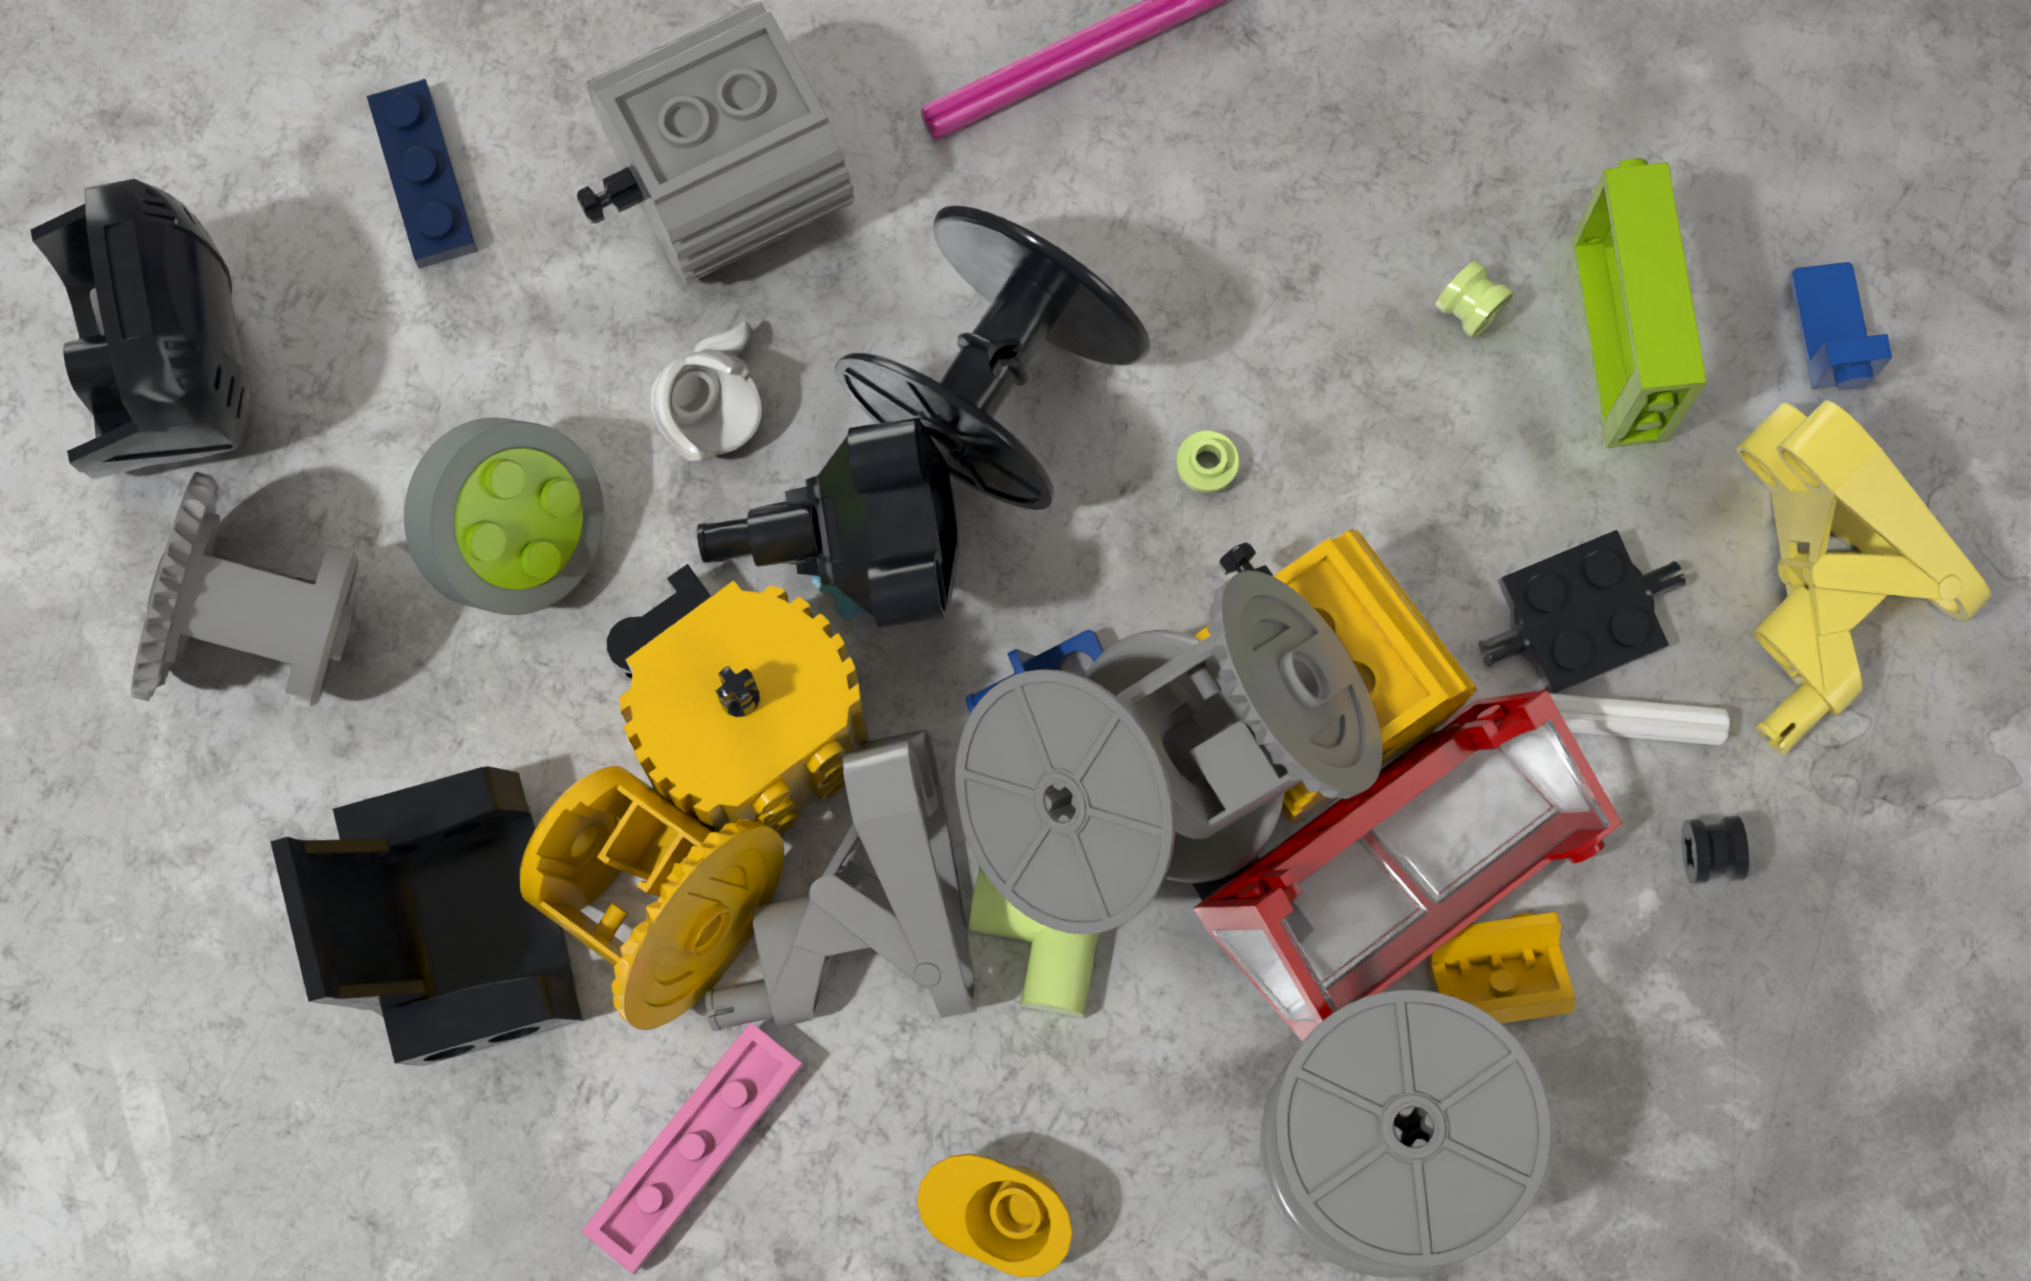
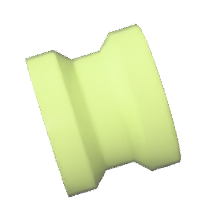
M1474 260L1449 283L1437 299L1435 306L1444 314H1454L1462 321V331L1473 339L1495 320L1510 302L1514 293L1504 284L1495 285L1487 278V268L1478 260Z

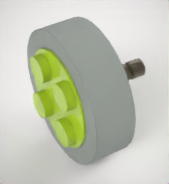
M498 417L475 419L451 429L434 442L421 458L412 475L404 506V528L408 548L418 570L424 578L442 595L455 602L504 615H524L537 612L557 603L570 593L583 579L596 556L604 523L603 496L600 484L590 461L582 450L567 436L548 426Z

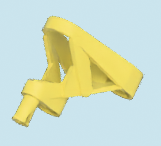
M1828 400L1819 405L1808 417L1797 408L1783 402L1736 447L1737 453L1743 462L1771 493L1781 556L1777 571L1779 578L1786 585L1787 597L1752 630L1759 644L1798 685L1764 721L1759 722L1755 726L1759 735L1763 738L1767 735L1769 739L1766 742L1783 756H1786L1790 752V748L1826 713L1837 717L1861 694L1862 678L1850 630L1866 617L1887 595L1926 598L1941 611L1961 622L1969 621L1992 598L1991 591L1983 577L1882 448L1849 413ZM1830 533L1857 551H1827ZM1797 543H1810V550H1797Z

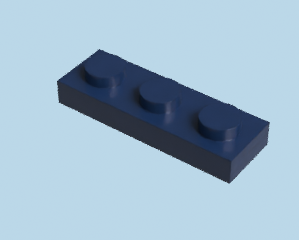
M426 79L368 95L369 107L413 257L418 268L421 269L478 252Z

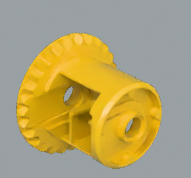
M610 766L593 771L579 779L556 800L544 815L530 838L522 858L520 891L526 902L614 966L616 978L612 982L611 988L614 994L613 1004L619 1011V1016L634 1028L650 1030L671 1022L705 996L706 990L712 989L749 943L754 935L752 918L754 905L771 902L776 892L784 863V844L778 831L761 820H738L737 823L725 824L719 832H714L693 816L683 813L672 801L666 800L655 789L625 768ZM622 871L647 880H640L637 887L647 894L659 897L656 902L645 907L647 915L645 921L632 930L633 933L630 934L625 943L614 935L627 917V910L612 902L598 924L581 912V910L596 900Z

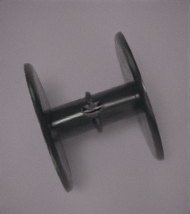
M947 206L940 209L934 218L933 233L935 240L944 257L956 272L991 305L972 333L965 332L958 335L957 345L960 351L939 382L906 365L868 353H850L841 357L835 364L836 377L851 399L876 423L919 417L944 457L949 474L953 478L1002 502L1025 509L1043 510L1051 505L1054 497L1051 479L1037 458L1013 434L993 419L999 407L1014 385L1023 386L1028 382L1029 376L1025 368L1044 339L1086 359L1116 366H1128L1142 361L1149 354L1151 348L1150 339L1144 325L1128 304L1095 273L1056 245L1034 232L990 212L967 206ZM1008 365V368L1003 374V376L998 378L1001 374L1002 367Z

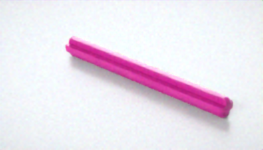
M1143 0L923 105L921 108V118L924 126L933 138L939 139L1227 0Z

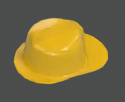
M969 1153L949 1156L936 1163L920 1182L917 1205L921 1221L935 1239L955 1251L1019 1278L1040 1277L1058 1267L1069 1252L1073 1236L1070 1212L1052 1182L1037 1170L1024 1166H1009L989 1157Z

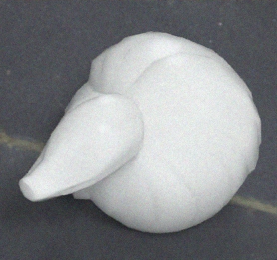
M741 321L739 325L730 330L716 331L706 335L694 346L692 353L688 357L677 358L669 363L657 375L651 388L650 410L658 431L678 454L689 461H706L736 450L749 441L758 429L762 414L761 399L756 383L750 374L751 365L738 358L745 349L751 335V326L745 321Z

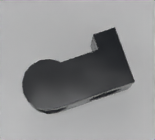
M688 564L667 578L673 593L672 596L642 617H627L618 621L611 628L607 637V652L615 669L624 679L632 681L633 675L625 659L711 597Z

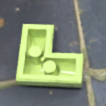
M979 867L968 930L1032 943L1020 1006L1085 1018L1100 933H1066L1036 922L1005 899L990 882L981 867Z

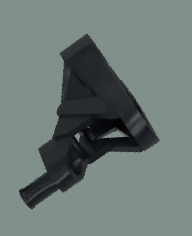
M919 417L851 427L848 429L846 438L818 475L805 479V487L785 491L786 501L751 509L748 511L747 518L697 525L698 547L703 563L752 556L757 567L794 564L797 568V574L820 576L821 584L835 585L872 615L879 628L946 619L949 616L959 557L956 506L946 461Z

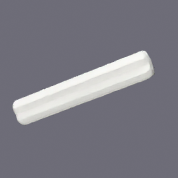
M1549 693L1572 733L1708 745L1724 744L1729 735V713L1723 708ZM1551 719L1540 727L1543 730L1557 731Z

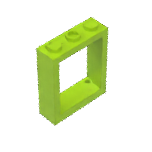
M1631 158L1619 161L1618 167L1604 169L1571 239L1606 448L1668 442L1707 384L1668 162L1648 164L1645 159Z

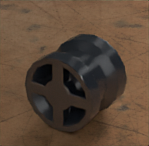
M1738 815L1725 816L1718 824L1706 825L1700 819L1684 821L1681 836L1682 855L1686 875L1692 885L1705 884L1712 876L1724 875L1730 881L1745 880L1749 872V847L1744 824Z

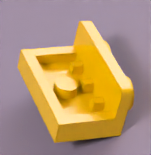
M1527 912L1516 914L1508 919L1469 924L1428 956L1427 968L1433 991L1468 1002L1486 1012L1499 1023L1574 1013L1575 994L1560 948L1562 924L1559 914L1557 912L1542 914Z

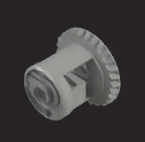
M196 471L188 484L179 506L165 551L161 556L151 586L147 614L133 671L132 698L150 701L155 689L165 685L168 673L171 671L175 660H182L189 639L192 637L292 664L285 693L295 695L294 700L300 702L302 706L312 707L316 705L321 698L332 660L341 661L356 606L348 603L359 563L356 554L349 550L328 545L316 581L214 554L220 527V515L215 514L219 486L213 476Z
M1243 571L1225 581L1224 585L1216 590L1214 602L1210 606L1209 615L1212 621L1209 624L1208 632L1211 636L1124 689L1116 696L1139 719L1156 745L1171 784L1175 808V832L1188 838H1208L1302 782L1308 791L1321 792L1324 797L1348 799L1369 789L1377 780L1381 770L1382 740L1377 716L1367 688L1353 660L1327 622L1300 594L1279 579L1263 572ZM1214 655L1221 667L1218 675L1226 682L1230 691L1228 699L1239 708L1241 719L1235 723L1228 724L1209 738H1206L1202 728L1191 716L1196 711L1187 703L1194 697L1172 680L1187 671L1204 700L1208 699L1222 690L1204 661Z

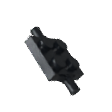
M1614 530L1501 577L1498 580V584L1510 609L1512 629L1487 640L1479 641L1480 652L1483 654L1499 646H1505L1483 657L1489 667L1509 657L1523 653L1524 657L1537 669L1545 690L1549 693L1557 694L1669 646L1655 615L1653 598L1678 587L1685 586V575L1682 573L1660 582L1661 579L1681 570L1680 565L1676 561H1672L1668 565L1642 575L1641 571L1632 563L1618 530Z

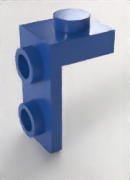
M1849 262L1794 269L1790 275V283L1811 389L1836 386L1839 390H1851L1873 383L1875 378L1892 359L1888 334L1867 336L1853 265Z

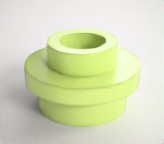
M1210 430L1199 431L1187 437L1179 447L1176 458L1177 472L1181 480L1189 488L1201 493H1215L1229 486L1236 477L1239 468V454L1234 443L1225 435ZM1204 451H1210L1218 456L1220 463L1214 468L1206 469L1198 464L1196 457Z

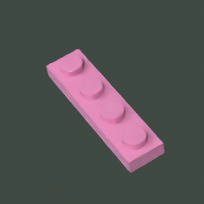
M750 1022L581 1232L630 1273L635 1275L800 1071L803 1064Z

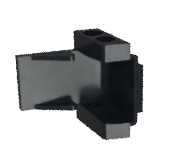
M485 766L334 808L333 813L340 840H300L283 837L270 841L308 1002L372 1010L382 1016L395 1064L426 1066L583 1021L576 995L577 987L564 930L526 902L520 891L522 858L536 828L530 807L526 802L519 772Z

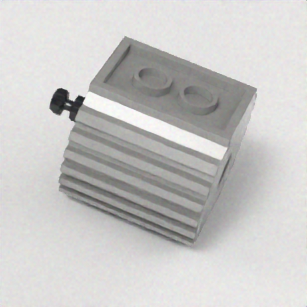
M761 1L747 5L587 81V89L595 107V112L622 170L603 178L604 191L595 194L589 186L580 189L577 193L578 203L591 224H597L605 220L603 208L612 205L620 213L640 203L668 259L685 285L852 205L853 200H855L853 185L849 180L850 174L844 163L845 159L841 148L829 125L828 117L772 13H767Z

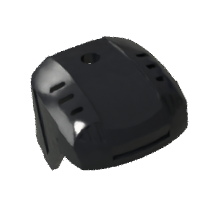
M129 179L85 188V204L30 229L32 241L52 265L66 288L79 339L65 342L63 347L65 367L74 392L94 417L96 438L68 450L69 463L80 473L83 472L92 479H97L158 464L181 462L234 451L241 446L249 417L251 386L249 377L244 371L231 299L232 282L230 271L213 239L196 216L182 202L164 190L137 179ZM94 288H96L104 334L99 332L90 299V292Z

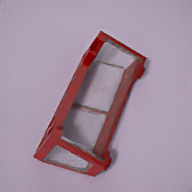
M1547 690L1475 700L1381 769L1377 780L1369 789L1348 799H1340L1193 908L1207 932L1303 1042L1332 1013L1361 998L1383 992L1552 860L1568 858L1570 863L1576 864L1595 856L1605 846L1602 839L1623 823Z

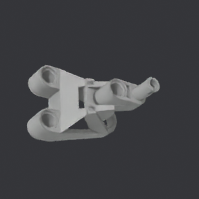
M926 729L862 742L861 750L843 755L844 781L853 824L825 872L812 883L808 895L754 905L752 915L753 928L764 980L717 990H706V1011L733 1006L731 1008L715 1010L714 1015L708 1017L713 1031L774 1018L778 1027L812 1021L821 999L832 955L870 947L919 986L929 988L936 1008L942 1018L977 1011L975 972L943 790L933 745ZM862 843L879 880L850 861Z

